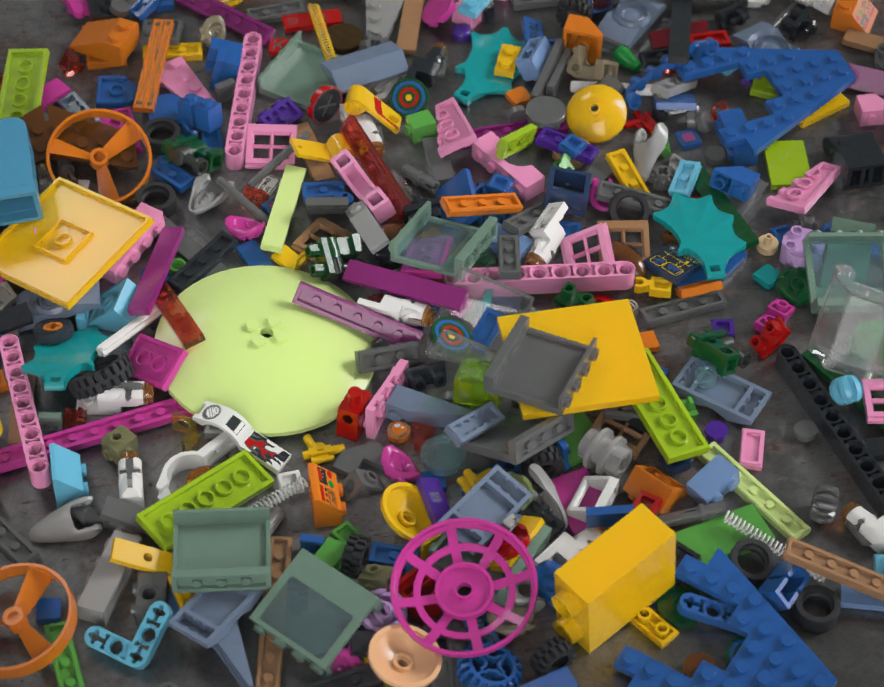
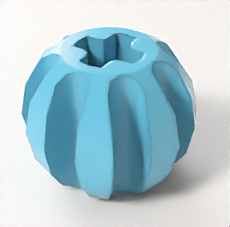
M854 375L841 376L830 383L829 394L839 406L853 404L862 398L863 385L860 379Z

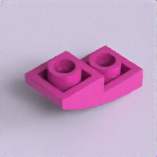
M60 0L65 3L66 12L73 15L74 18L83 19L88 15L87 0Z
M58 78L44 85L41 100L44 112L47 110V104L52 105L55 102L58 105L57 101L72 91Z
M775 299L767 306L765 314L754 322L753 329L761 333L764 330V324L768 320H773L776 316L781 317L784 324H786L795 312L796 307L790 305L785 300Z

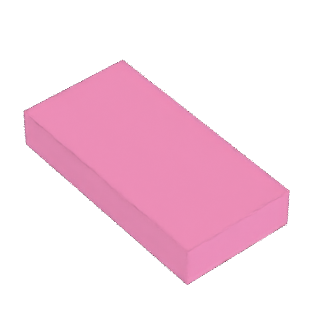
M742 428L739 464L743 468L755 471L762 470L765 431Z

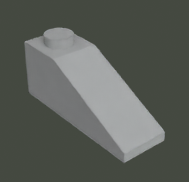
M363 200L349 206L345 213L372 254H375L390 243Z

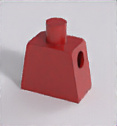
M357 386L349 388L338 407L337 436L354 442L358 441L365 429L363 427L365 408L373 398L371 392L360 389Z

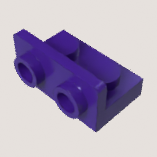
M286 97L282 101L280 99L275 101L269 111L265 109L259 113L256 124L293 125L304 114L289 97Z

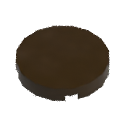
M339 23L327 29L334 52L339 51L340 54H350L359 50L360 41L364 40L362 30L351 23Z

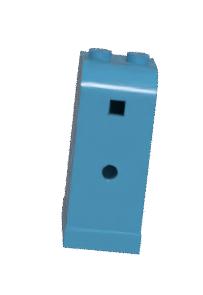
M15 117L0 119V226L43 219L34 153L26 124L22 119Z

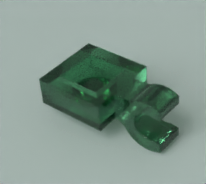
M489 250L480 253V258L472 268L492 267L496 264V259Z

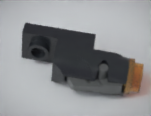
M436 43L430 47L424 58L415 56L405 78H415L426 87L431 88L439 77L445 76L448 59L447 47L441 43Z

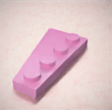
M182 56L165 62L160 84L162 88H167L170 94L178 95L181 98L193 93L215 101Z
M454 97L435 105L436 121L438 123L436 126L438 132L437 142L439 145L438 153L440 158L463 147H468L478 140Z
M822 161L805 172V177L796 178L792 181L791 186L778 190L776 196L770 195L767 197L766 205L805 215L841 174V166Z
M400 359L392 367L390 374L365 408L363 427L366 428V438L375 440L386 419V402L396 385L403 386L406 381L405 369L409 368V361Z

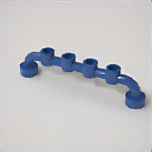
M712 38L694 41L689 44V58L692 52L698 48H701L707 55L712 56L718 51L719 43ZM667 54L661 57L659 66H647L643 77L633 76L630 79V86L624 92V101L627 107L633 110L639 108L642 103V97L635 91L644 90L648 82L658 80L664 71L675 68V64L668 63Z

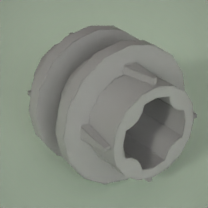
M592 428L580 441L577 456L583 459V466L590 470L596 467V474L598 476H615L617 478L629 466L633 450L627 447V440L624 437L618 436L613 440L614 431L604 428L600 430L599 428Z

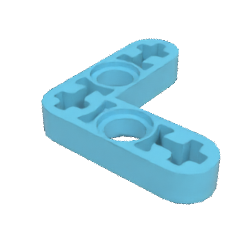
M154 602L149 607L132 642L99 626L88 628L84 635V641L89 647L134 669H144L149 665L168 627V621L173 617V610L165 602ZM163 609L165 616H159L158 618L156 611ZM151 620L155 623H158L160 627L158 628L155 625L150 624ZM154 629L155 638L150 642H146L144 640L145 631ZM99 634L100 637L107 640L106 644L92 639V636ZM117 641H121L123 650L119 654H113L112 645ZM141 643L144 646L149 647V649L146 650L140 647L139 644ZM135 654H140L143 657L141 662H136L133 658Z

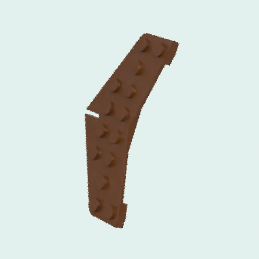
M42 104L20 117L25 122L28 130L35 164L46 161L47 145L52 133L62 121L75 113L47 104L48 120L45 121ZM88 118L70 125L57 139L91 153L95 148H103L120 129ZM135 143L109 159L108 166H115L118 170L125 171L138 170L139 165ZM50 154V161L64 159L90 163L88 159Z

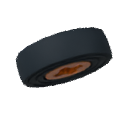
M52 318L36 324L33 328L36 342L40 344H58L72 338L74 328L72 322L68 319Z

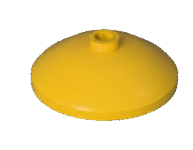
M601 84L589 85L577 91L570 99L566 109V120L571 132L574 135L585 138L590 143H603L611 140L620 133L627 119V108L623 97L615 89ZM595 106L598 107L597 111L591 110Z
M397 482L388 486L383 492L380 501L382 514L390 528L400 537L410 541L422 530L432 525L416 485Z

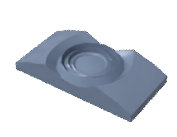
M620 0L617 7L605 15L597 28L603 33L604 40L617 46H627L630 49L665 11L667 4L658 0Z
M763 21L731 35V39L739 47L800 49L789 44L777 27Z
M99 280L70 310L27 289L17 296L16 305L27 302L34 324L17 329V331L20 333L32 329L36 324L47 319L67 318L77 313L99 308Z
M692 356L671 385L674 390L685 399L691 396L695 405L706 406L715 410L726 421L752 425L772 396V392L734 374L721 377L716 373L717 367Z
M495 465L438 522L463 517L487 520L501 526V523L510 514L516 515L533 494L499 465ZM456 529L458 543H475L485 546L495 536L490 532L478 529ZM468 551L471 555H475V554H476V552H473V551L470 552V551Z
M265 590L197 592L168 621V626L208 649L227 636L234 623L243 614L253 609Z

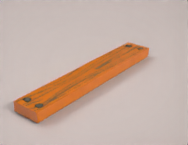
M154 19L133 105L134 112L154 113L174 28L173 20Z

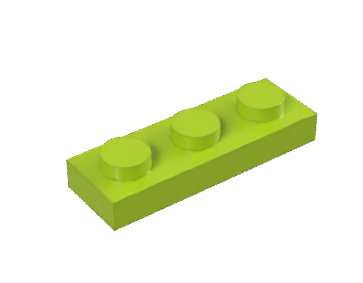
M530 123L500 138L496 145L497 152L495 156L503 160L532 145L538 127Z

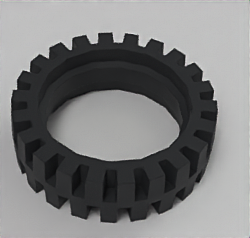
M116 351L106 357L96 358L93 362L94 371L78 373L69 380L67 385L75 399H87L90 396H96L98 393L102 394L106 390L109 391L114 386L120 385L121 382H125L128 380L127 378H130L135 373V369L126 351Z

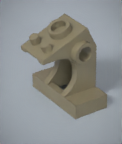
M578 45L577 48H573L574 54L567 62L566 72L575 78L585 80H603L607 74H610L617 80L619 62L596 59L595 65L590 66L587 61L588 47Z

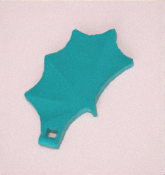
M503 27L493 34L470 33L472 42L471 53L464 63L455 66V73H461L465 76L462 86L453 95L457 102L469 106L472 102L487 94L505 95V92L512 90L513 80L521 75L518 68H516L513 79L494 75V68L502 44L521 47V51L524 48L523 42H519L512 37L507 27Z
M674 192L668 207L662 211L653 212V220L668 229L678 241L680 246L677 256L681 257L688 254L695 258L703 267L707 281L726 279L725 268L729 259L746 249V242L738 238L733 231L734 215L718 210L713 203L712 195L695 199L684 197Z
M91 325L83 330L74 331L73 337L65 342L34 345V359L21 365L22 373L40 377L44 383L45 391H65L67 383L72 377L83 371L95 370L93 362L98 357L96 347L111 336L101 334L97 325Z

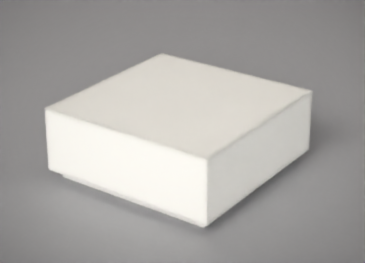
M294 470L276 474L279 488H283V485L286 486L287 483L298 479L301 476L300 471ZM301 489L300 492L297 491V494L304 493V490Z

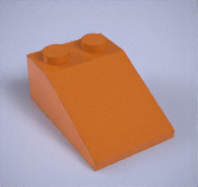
M123 18L87 22L70 44L69 50L123 65L139 43V25L137 22Z

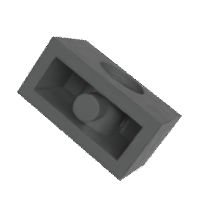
M138 572L137 582H133V597H136V602L131 603V617H136L137 626L141 625L149 607L154 602L162 601L168 604L169 584L167 572ZM163 609L156 611L158 618L159 616H165ZM151 620L150 624L160 626L158 623H155Z

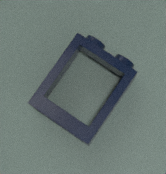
M550 166L543 209L549 203L564 201L568 206L566 214L584 217L589 200L591 174ZM553 186L583 192V194L553 188Z

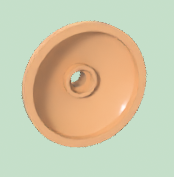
M400 624L389 625L379 630L373 636L368 648V660L372 670L381 680L393 687H425L436 679L442 666V655L427 650L412 640ZM409 625L422 639L428 635L422 629ZM435 641L433 645L439 648L438 644Z

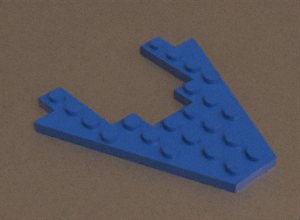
M746 46L739 48L719 47L714 55L709 56L701 48H698L692 52L688 64H675V71L683 83L736 68L740 70L746 81L762 76L767 78L779 96L765 101L764 107L769 116L718 129L717 133L726 149L745 144L752 156H756L852 85L856 80V75L838 50L748 48Z
M719 548L708 564L686 554L675 570V577L736 608L728 620L726 628L744 636L746 639L727 669L723 671L703 660L692 678H689L628 645H625L615 660L613 667L633 678L627 687H835L837 683L835 676Z

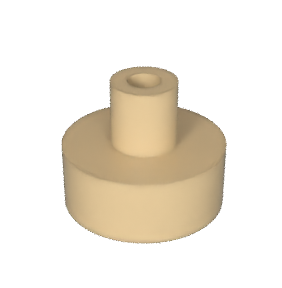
M767 233L759 237V245L756 246V249L762 255L771 256L777 252L779 242L776 237Z

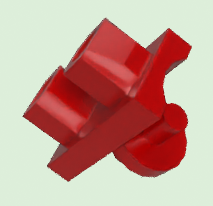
M776 316L773 320H768L764 324V330L749 340V343L761 359L765 360L777 347L785 344L784 340L792 333L779 316Z

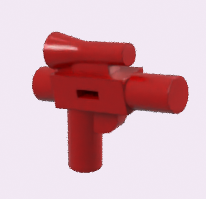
M638 110L633 113L635 119L625 122L624 129L635 127L638 130L642 128L650 136H652V131H654V127L657 124L650 111L641 114Z

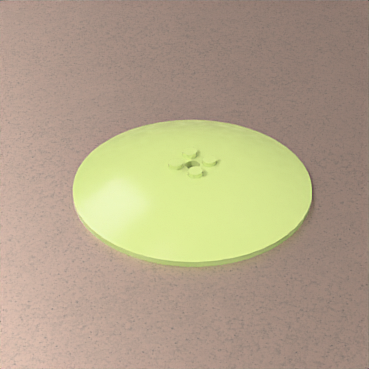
M263 265L232 268L195 282L180 293L167 307L159 321L155 334V339L188 352L186 359L167 390L178 404L192 415L201 412L205 401L226 406L244 417L253 430L264 437L299 434L314 430L337 419L338 407L349 388L357 386L360 389L367 390L374 372L357 373L354 351L372 348L371 343L375 340V337L292 303L300 281H303L356 304L348 294L328 281H322L320 277H311L310 273ZM262 334H270L272 336L265 338Z

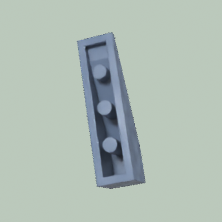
M398 384L386 402V418L394 422L402 421L414 426L445 428L450 423L473 411Z
M238 619L227 636L212 647L241 687H254L238 627Z

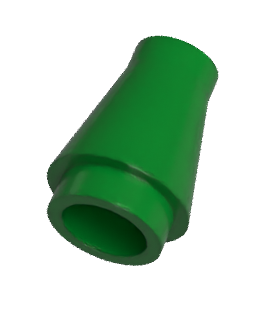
M619 46L612 55L615 62H619V65L632 70L634 73L642 66V63L627 46Z

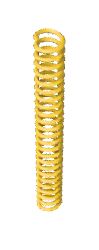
M309 3L308 9L325 61L331 60L329 59L331 57L337 58L319 5H311Z

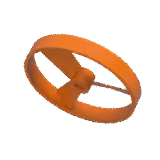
M88 109L69 116L57 126L47 145L46 165L51 183L56 180L50 167L51 153L90 160V165L96 170L98 193L123 205L136 198L137 191L147 184L150 177L152 151L146 134L134 120L114 110ZM88 118H109L124 124L103 148H95L91 153L57 139L70 125ZM142 140L148 153L147 171L139 185L130 193L120 198L107 167L109 159Z
M15 563L0 568V582L11 577L26 575L14 606L8 608L3 613V620H0V626L6 625L11 633L19 634L32 660L16 666L0 667V679L20 678L43 669L63 652L74 634L78 618L75 597L65 580L49 567L36 563ZM52 580H55L66 589L69 611L62 632L51 645L29 625L27 616Z

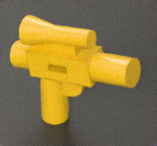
M310 434L303 437V441L308 448L307 451H302L303 461L310 459L316 465L334 461V455L340 454L345 450L344 444L325 445L322 442L315 443Z
M470 468L463 471L464 476L459 477L456 482L462 487L466 495L491 468L477 475Z

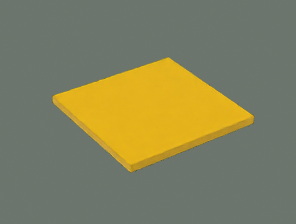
M58 177L39 196L43 219L10 224L0 234V277L70 310L154 224L153 218L62 177Z
M629 299L497 317V325L502 343L508 337L520 315L529 317V327L581 344L589 346L592 339L597 338L596 348L599 349L597 360L591 362L587 377L583 376L579 391L574 392L570 407L565 408L562 415L660 401V394ZM519 403L523 420L557 416L556 414Z

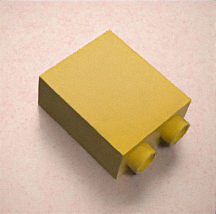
M641 503L554 572L555 595L551 598L552 604L556 609L557 620L553 622V628L557 635L564 636L571 645L578 642L590 654L636 617L637 612L651 605L675 585L676 533Z

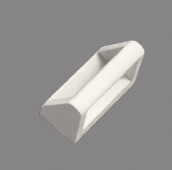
M584 476L566 510V514L586 522V507H579L589 487L602 491L595 507L611 506L618 494L619 479L612 476Z

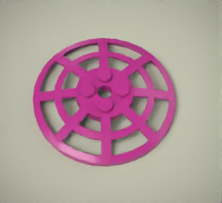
M462 517L448 519L422 530L402 549L391 574V603L396 618L403 630L423 648L447 657H478L507 645L527 625L537 601V572L533 559L525 545L504 527L478 518ZM456 529H478L490 532L495 536L489 547L475 543H458ZM446 532L449 546L436 551L425 562L413 554L426 540ZM504 540L520 554L527 570L513 575L508 563L497 553ZM473 551L483 554V557L478 564L463 562L461 552ZM451 554L453 564L444 569L442 573L432 567L439 559ZM492 560L501 567L506 575L505 578L492 581L490 574L486 571ZM408 562L419 570L414 581L413 597L399 598V579L403 567ZM425 575L436 581L435 594L421 596V586ZM530 580V601L524 617L511 612L516 599V584ZM468 586L472 591L467 596H461L458 594L459 588ZM509 587L505 608L492 603L494 591ZM438 604L444 615L436 624L428 616L423 606ZM416 607L421 619L432 629L424 639L419 637L408 625L401 608ZM486 611L498 617L487 627L478 629L476 618L483 615ZM453 619L466 620L469 632H454L446 628ZM505 620L517 625L515 630L505 639L483 649L482 636L496 630ZM440 635L459 640L471 639L473 651H449L438 648L433 644Z

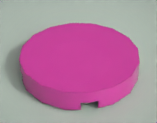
M430 0L423 10L422 20L429 27H436L439 22L444 23L454 12L456 6L454 1L456 0Z

